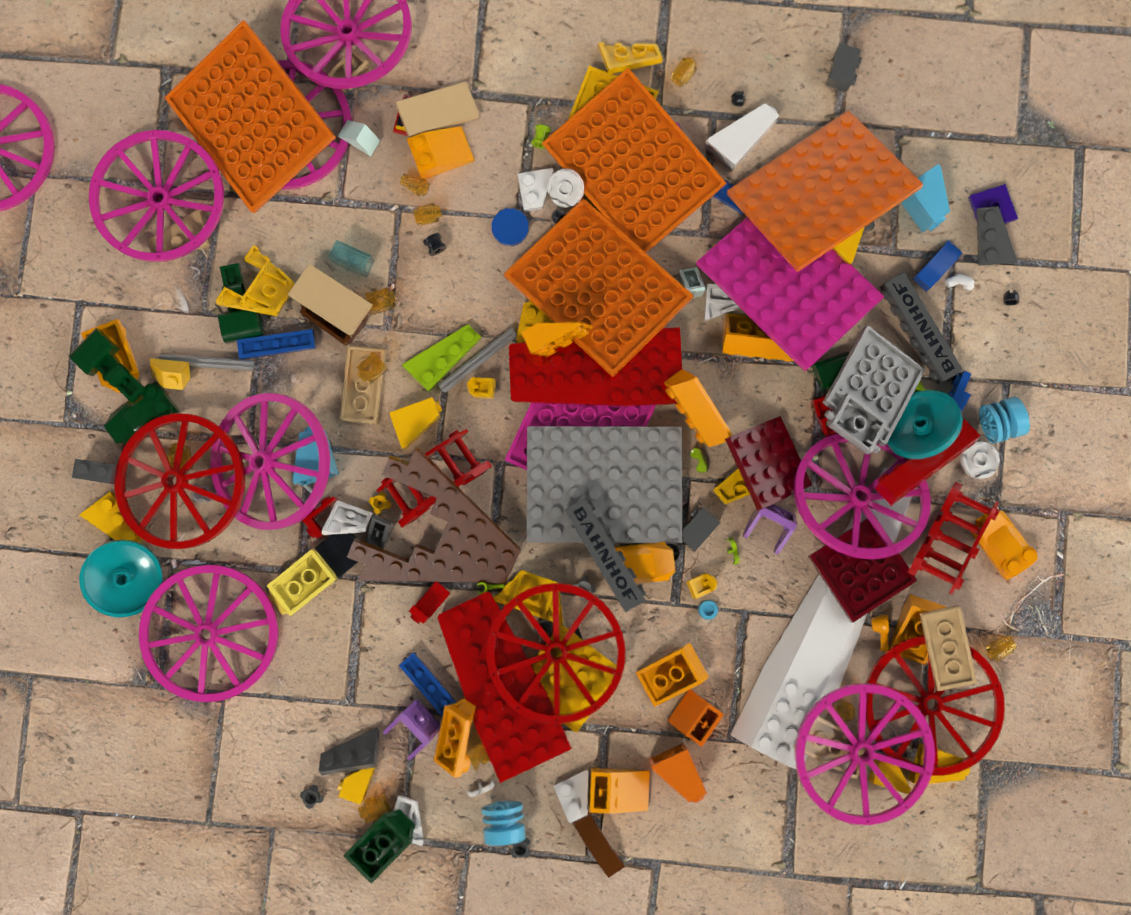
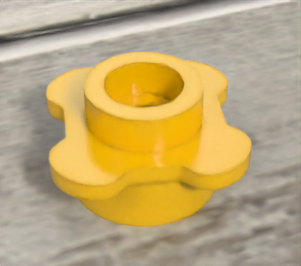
M380 492L379 495L369 498V504L374 508L375 514H380L381 511L391 508V502H388L385 492Z

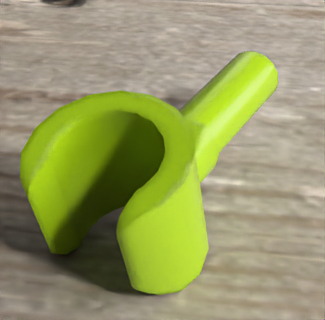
M480 582L477 584L485 586V590L478 592L479 594L492 589L505 588L504 583L488 584Z

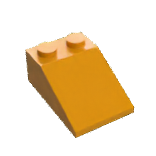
M462 126L423 132L407 138L422 181L474 162Z
M909 594L901 610L889 648L906 639L924 636L919 613L947 607ZM926 644L911 647L900 653L901 657L924 665L928 661Z
M691 643L674 650L635 672L654 707L702 684L709 678Z

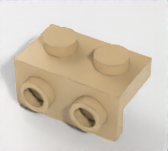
M352 49V77L368 73L370 71V61L368 59L365 61ZM345 57L327 74L328 77L345 78Z

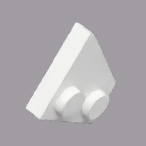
M553 168L518 174L524 212L543 209L548 193V181L551 175L554 174Z
M707 284L704 321L740 308L716 284Z
M336 501L322 529V534L366 532L373 513Z
M588 770L553 786L569 823L588 815Z
M398 795L394 811L400 809L415 823L412 843L422 846L424 838L418 800Z

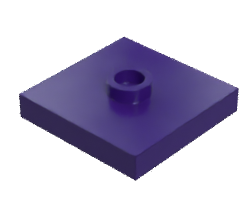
M1006 184L968 197L976 221L977 208L999 207L1004 224L1018 219Z

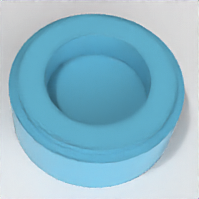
M705 600L699 604L698 613L702 618L711 620L716 617L718 607L715 602Z

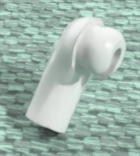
M963 274L945 279L947 288L958 284L964 285V289L967 291L974 288V279Z

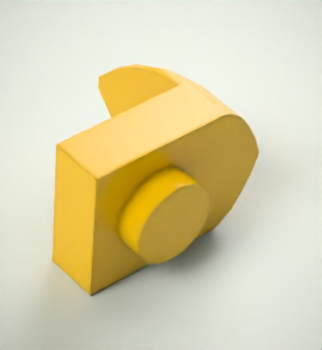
M472 377L467 381V389L474 398L494 399L496 386L494 378Z
M702 573L687 580L686 583L692 598L698 599L714 591L717 588L718 581L711 574Z

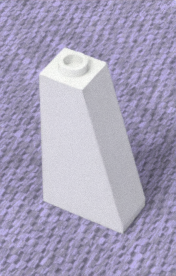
M765 103L709 137L705 148L733 171L776 123L779 114H777V110L774 107L768 106Z

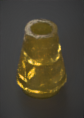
M403 174L400 179V184L417 196H425L429 190V182L425 178Z

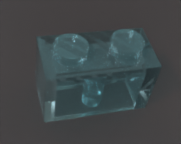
M338 240L335 241L328 256L332 263L366 278L374 263V259L370 254Z

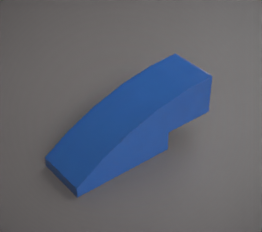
M948 240L912 280L927 292L955 263L962 252Z

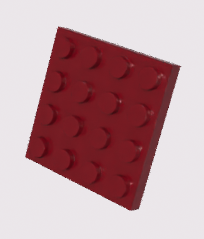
M781 416L725 439L757 511L794 494V479L801 459ZM806 471L804 475V489L812 486Z
M868 518L860 522L858 547L868 549L887 547ZM852 528L836 539L851 545ZM824 545L808 556L851 623H854L918 581L914 575L908 573L910 568L900 553L879 559H862L845 555Z

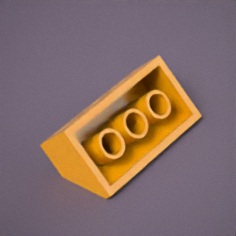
M725 314L722 353L760 357L769 360L778 359L786 362L793 361L749 316Z
M682 369L665 381L667 394L677 402L675 405L677 410L686 416L685 422L690 429H694L696 432L694 435L696 440L708 447L726 443L725 439L732 436V433L698 378Z

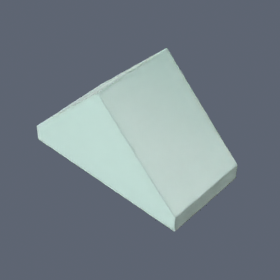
M347 120L338 137L370 157L380 143V139L366 124Z
M698 267L679 270L681 285L692 293L694 297L703 296L705 285Z

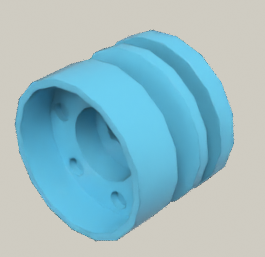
M1016 396L1001 400L999 403L993 402L983 405L979 410L982 430L992 444L1006 441L1009 437L1016 438L1026 435L1030 430L1027 410L1023 402Z
M498 801L481 808L482 814L486 815L482 818V822L492 824L483 829L484 843L486 845L503 846L525 840V825L521 822H515L524 817L523 813L520 812L523 810L521 802Z

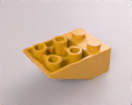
M582 322L537 323L521 332L531 354L545 355L547 357L556 352L555 349L561 346L563 348L570 345L574 338H582L588 335L589 330L593 326Z
M591 768L590 813L648 811L650 771Z

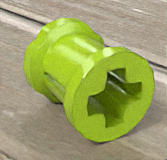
M537 124L535 126L536 133L531 141V145L539 149H545L542 142L548 138L551 128L546 125Z

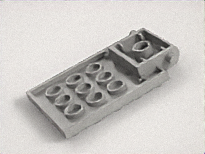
M868 325L863 327L822 402L833 410L832 412L828 410L824 415L828 418L826 425L865 454H870L871 452L877 454L881 448L876 443L880 446L887 444L926 369Z

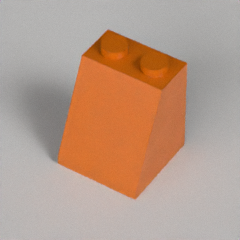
M684 743L648 759L653 771L688 802H699L707 795Z

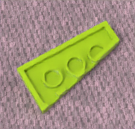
M467 324L403 363L402 366L430 392L482 337Z

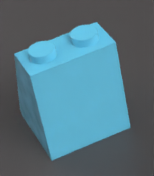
M939 164L918 177L923 183L922 189L901 202L922 233L928 229L931 232L946 220L945 216L950 212L942 169Z
M310 426L304 428V432L299 433L298 441L314 435ZM324 431L330 451V478L339 475L327 433ZM316 441L297 449L295 466L318 471L319 453ZM296 472L293 474V483L296 485L304 486L317 480V477Z

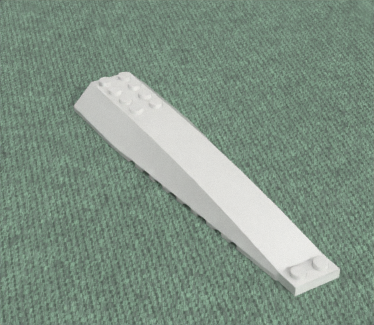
M882 467L877 478L888 469ZM874 489L871 493L876 494L878 491ZM912 496L903 497L892 506L885 499L873 502L905 516ZM869 508L894 544L902 522ZM862 510L860 522L867 518ZM854 515L852 516L849 525L843 531V533L853 527ZM820 574L812 583V587L793 615L790 624L784 630L781 639L765 662L730 733L731 736L751 748L796 769L793 746L796 742L801 723L818 700L840 687L867 617L866 614L854 623H851ZM825 708L819 716L826 719L829 712Z

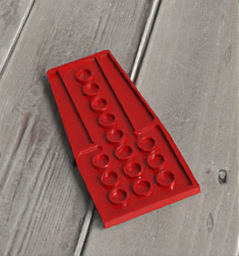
M680 327L663 328L614 377L604 370L573 340L570 345L563 348L561 346L555 349L556 352L547 357L545 355L531 354L526 342L509 345L510 395L512 402L621 407L677 404L675 399H671L667 394V386L664 382L682 370Z
M485 592L440 613L437 619L465 699L476 706L473 715L475 728L498 780L502 783L571 750L572 746L562 724L542 723L521 715L510 707L496 690L487 665V642L491 627L501 609L490 592ZM505 619L499 631L515 636ZM497 638L495 650L497 669L528 659L520 644ZM531 664L500 675L505 687L518 701L537 676ZM540 681L524 705L532 710L554 715L552 702Z

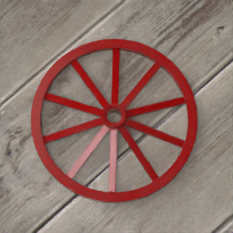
M184 413L161 416L141 427L129 439L122 450L116 466L114 490L118 508L131 530L152 545L166 549L198 547L220 535L236 516L245 491L244 462L234 440L215 422L201 416ZM182 422L172 468L155 430L171 423ZM189 422L202 425L212 431L214 434L180 468ZM148 435L152 439L166 472H162L132 457L138 445ZM220 438L226 446L233 464L185 474ZM129 463L160 477L161 481L126 492V473ZM234 470L235 473L234 491L231 500L189 483V480L227 471ZM176 476L177 481L174 485L173 479ZM164 487L141 523H139L131 511L127 498ZM184 489L228 506L225 514L211 529L208 527ZM170 493V540H165L155 536L145 528ZM177 493L204 534L190 540L177 541Z
M543 584L518 594L499 612L491 627L487 642L488 670L500 696L521 715L542 723H571L586 718L599 710L617 689L625 666V641L619 622L613 612L596 595L570 584ZM552 592L554 641L551 640L522 601L540 593ZM559 592H567L578 595L589 602L560 641ZM593 605L604 614L613 631L566 645ZM518 606L547 645L506 634L499 630L508 614ZM615 637L618 651L616 669L571 654L568 651ZM497 638L545 652L497 669L495 656ZM559 647L562 650V655L560 657L553 656L552 648ZM548 659L518 701L505 687L500 675ZM566 659L614 675L607 689L596 701ZM552 663H554V715L541 713L524 705ZM560 663L590 704L579 711L561 715Z
M916 636L899 642L887 650L873 666L866 683L885 686L877 683V680L885 666L893 658L896 659L921 696L919 697L891 687L888 688L895 690L909 700L918 702L919 704L915 706L921 711L924 718L928 715V725L935 748L932 776L955 774L978 763L995 745L1002 730L1005 715V700L1002 686L997 674L988 661L979 652L970 647L972 659L984 671L989 684L940 697L945 690H936L934 692V678L928 655L926 692L900 655L901 652L911 647L926 644L924 636ZM992 690L994 697L993 721L943 705V703ZM866 693V724L871 733L882 718L874 719L873 693ZM930 699L935 701V705L932 708L927 707V702ZM907 709L898 711L889 722L910 715V712ZM941 711L991 728L982 744L972 752ZM935 715L968 757L953 764L938 766ZM916 721L908 733L919 729ZM879 733V735L875 738L874 741L875 743L883 741L884 739ZM911 740L902 742L896 752L889 746L881 749L889 757L920 767L923 766L901 757Z

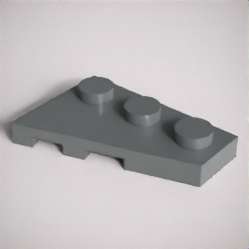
M999 207L977 208L978 266L1018 263Z
M375 728L321 753L319 773L321 775L377 767L380 730Z

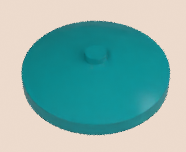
M924 390L913 393L887 445L894 453L908 459H924L941 453L956 440L961 431L963 418L958 404L951 396L940 391Z
M113 540L98 546L84 561L79 576L80 589L87 603L104 615L119 618L130 617L143 612L150 596L163 583L162 567L156 555L146 546L131 540Z

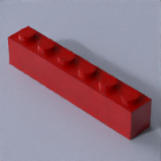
M964 419L958 437L947 449L937 455L924 459L907 458V462L904 464L898 463L892 469V473L889 475L887 473L883 474L878 479L879 484L875 489L892 506L973 446L981 435Z

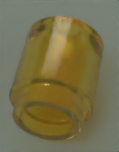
M690 57L682 58L672 72L671 80L673 83L680 87L687 84L697 70L696 62Z
M435 203L420 206L413 210L417 225L421 224L424 226L440 221L439 217H442L440 207L436 206Z
M1009 635L1001 636L987 644L985 652L990 660L999 662L1014 653L1017 645Z
M837 700L833 703L832 707L843 722H849L854 718L855 708L851 703L845 700Z

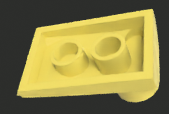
M311 549L267 585L269 588L268 597L282 615L288 614L292 616L328 586L332 585L337 580V577L315 549Z

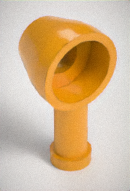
M883 614L871 618L872 631L880 633V651L886 652L890 649L888 647L889 623L888 615Z

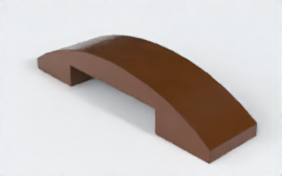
M589 809L587 816L572 822L585 845L608 878L625 867L593 819Z

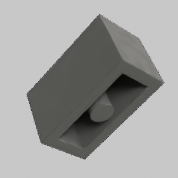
M843 44L838 45L828 75L827 87L847 92L850 86H854L857 79L855 70L859 68L862 57H859L861 49Z
M75 459L72 478L114 484L117 465Z
M704 507L696 508L689 515L692 519L687 524L685 522L682 523V542L693 552L700 547L721 523Z

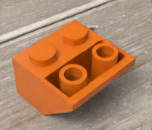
M690 689L667 721L702 747L724 714Z

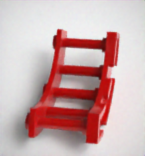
M467 429L461 432L458 430L454 431L449 435V439L424 453L428 458L439 453L454 475L453 482L458 487L465 486L492 467L489 461L482 464L477 462L461 439L469 432ZM453 443H456L471 465V470L465 474L463 471L460 472L445 450L446 447ZM386 477L381 481L382 485L376 490L379 493L388 489L402 510L403 518L398 521L401 528L414 522L431 509L430 507L437 499L434 496L424 497L421 491L408 486L418 501L416 502L418 504L417 507L414 509L409 508L394 486L397 481Z
M958 482L954 483L940 510L944 512L943 515L938 514L908 573L915 576L918 570H924L952 584L949 591L951 595H953L955 589L960 590L965 581L962 579L963 573L970 559H975L980 550L977 548L978 543L991 519L995 521L1000 512L997 509L1000 502L995 501L992 508L963 495V492L960 491L962 484ZM954 501L957 503L961 502L988 515L982 528L953 515L950 508ZM950 521L977 534L972 547L942 533L943 531L940 528L943 522ZM940 540L967 553L968 555L963 565L934 551V548L931 547L933 541ZM931 557L959 572L954 577L928 564L924 558L929 559Z

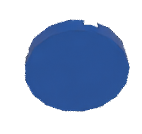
M506 208L494 216L492 233L500 244L516 246L521 244L528 235L529 223L521 211L514 208Z

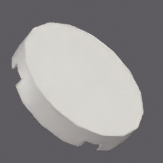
M558 170L551 175L548 181L547 189L552 197L551 200L560 207L574 206L581 201L584 195L583 180L574 170Z
M977 441L960 455V465L964 473L975 479L992 476L997 471L996 469L1000 463L999 453L996 448L984 441Z

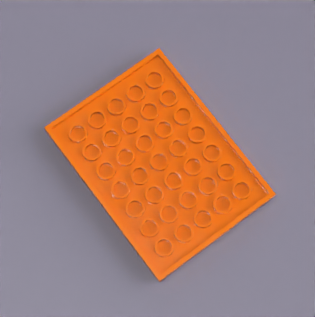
M244 20L164 97L200 146L210 155L219 171L252 213H256L336 138L253 29Z
M629 68L542 142L544 148L562 169H571L580 175L584 184V195L596 209L645 253L650 251L727 184Z
M848 110L727 190V195L798 272L922 189L923 183Z
M584 198L503 274L516 289L553 323L582 322L592 325L593 328L589 330L588 335L582 338L576 337L573 341L612 377L694 297L692 293Z

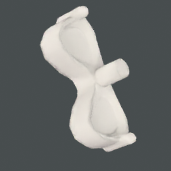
M493 780L484 787H482L480 782L478 783L479 789L467 790L468 796L474 797L487 792L495 785Z

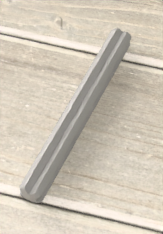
M512 328L508 329L438 385L442 392L446 393L517 337L516 332Z
M159 355V359L189 362V367L248 371L254 369V361L246 359Z

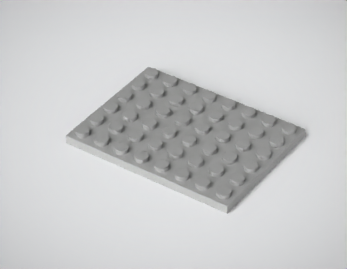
M527 426V542L584 543L566 514L565 509L585 498L586 501L591 500L596 508L593 511L596 518H602L606 525L603 528L607 535L611 534L616 543H682V427Z

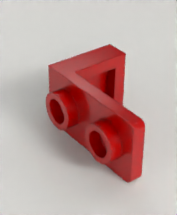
M326 497L320 502L321 506L316 510L314 508L302 520L308 527L306 529L307 533L312 538L321 539L325 536L322 534L321 526L315 519L338 501L337 497Z
M436 581L418 603L409 610L412 614L410 616L411 619L418 624L420 622L422 624L426 623L447 599L450 592Z

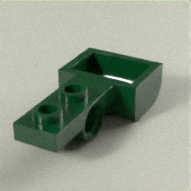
M240 264L220 266L223 281L222 290L226 287L243 296L246 290ZM228 307L229 312L217 315L222 339L227 344L237 342L238 339L264 336L260 313Z
M95 328L69 355V358L87 375L94 376L100 371L103 374V378L110 385L117 388L130 402L134 403L146 391V388L114 357L120 348L101 329Z
M850 351L817 361L811 366L820 391L831 388Z

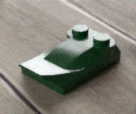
M157 381L147 384L145 386L146 391L134 403L128 401L110 414L104 427L115 443L127 444L129 439L148 422L161 416L180 413V410L166 390Z
M400 809L384 813L343 856L372 884L412 843L415 823Z

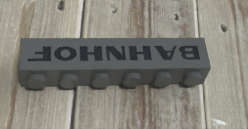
M905 272L880 286V293L889 302L892 314L898 317L901 329L905 333L907 332L910 337V344L914 349H917L921 362L929 369L931 379L939 384L963 371Z
M584 498L565 509V512L626 613L646 601L643 597L646 595V592L641 584L636 585L633 580L636 576L631 567L627 569L623 562L626 559L621 550L618 552L615 550L613 545L616 542L611 534L607 535L603 528L606 525L602 518H596L593 512L596 508L591 500L586 501Z

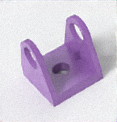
M772 504L759 511L755 508L744 530L743 537L748 538L760 517L765 516L784 526V530L773 553L778 555L798 525L796 515L776 504Z
M415 699L382 732L386 735L401 720L422 742L407 757L409 761L436 736L441 726V723L418 699Z

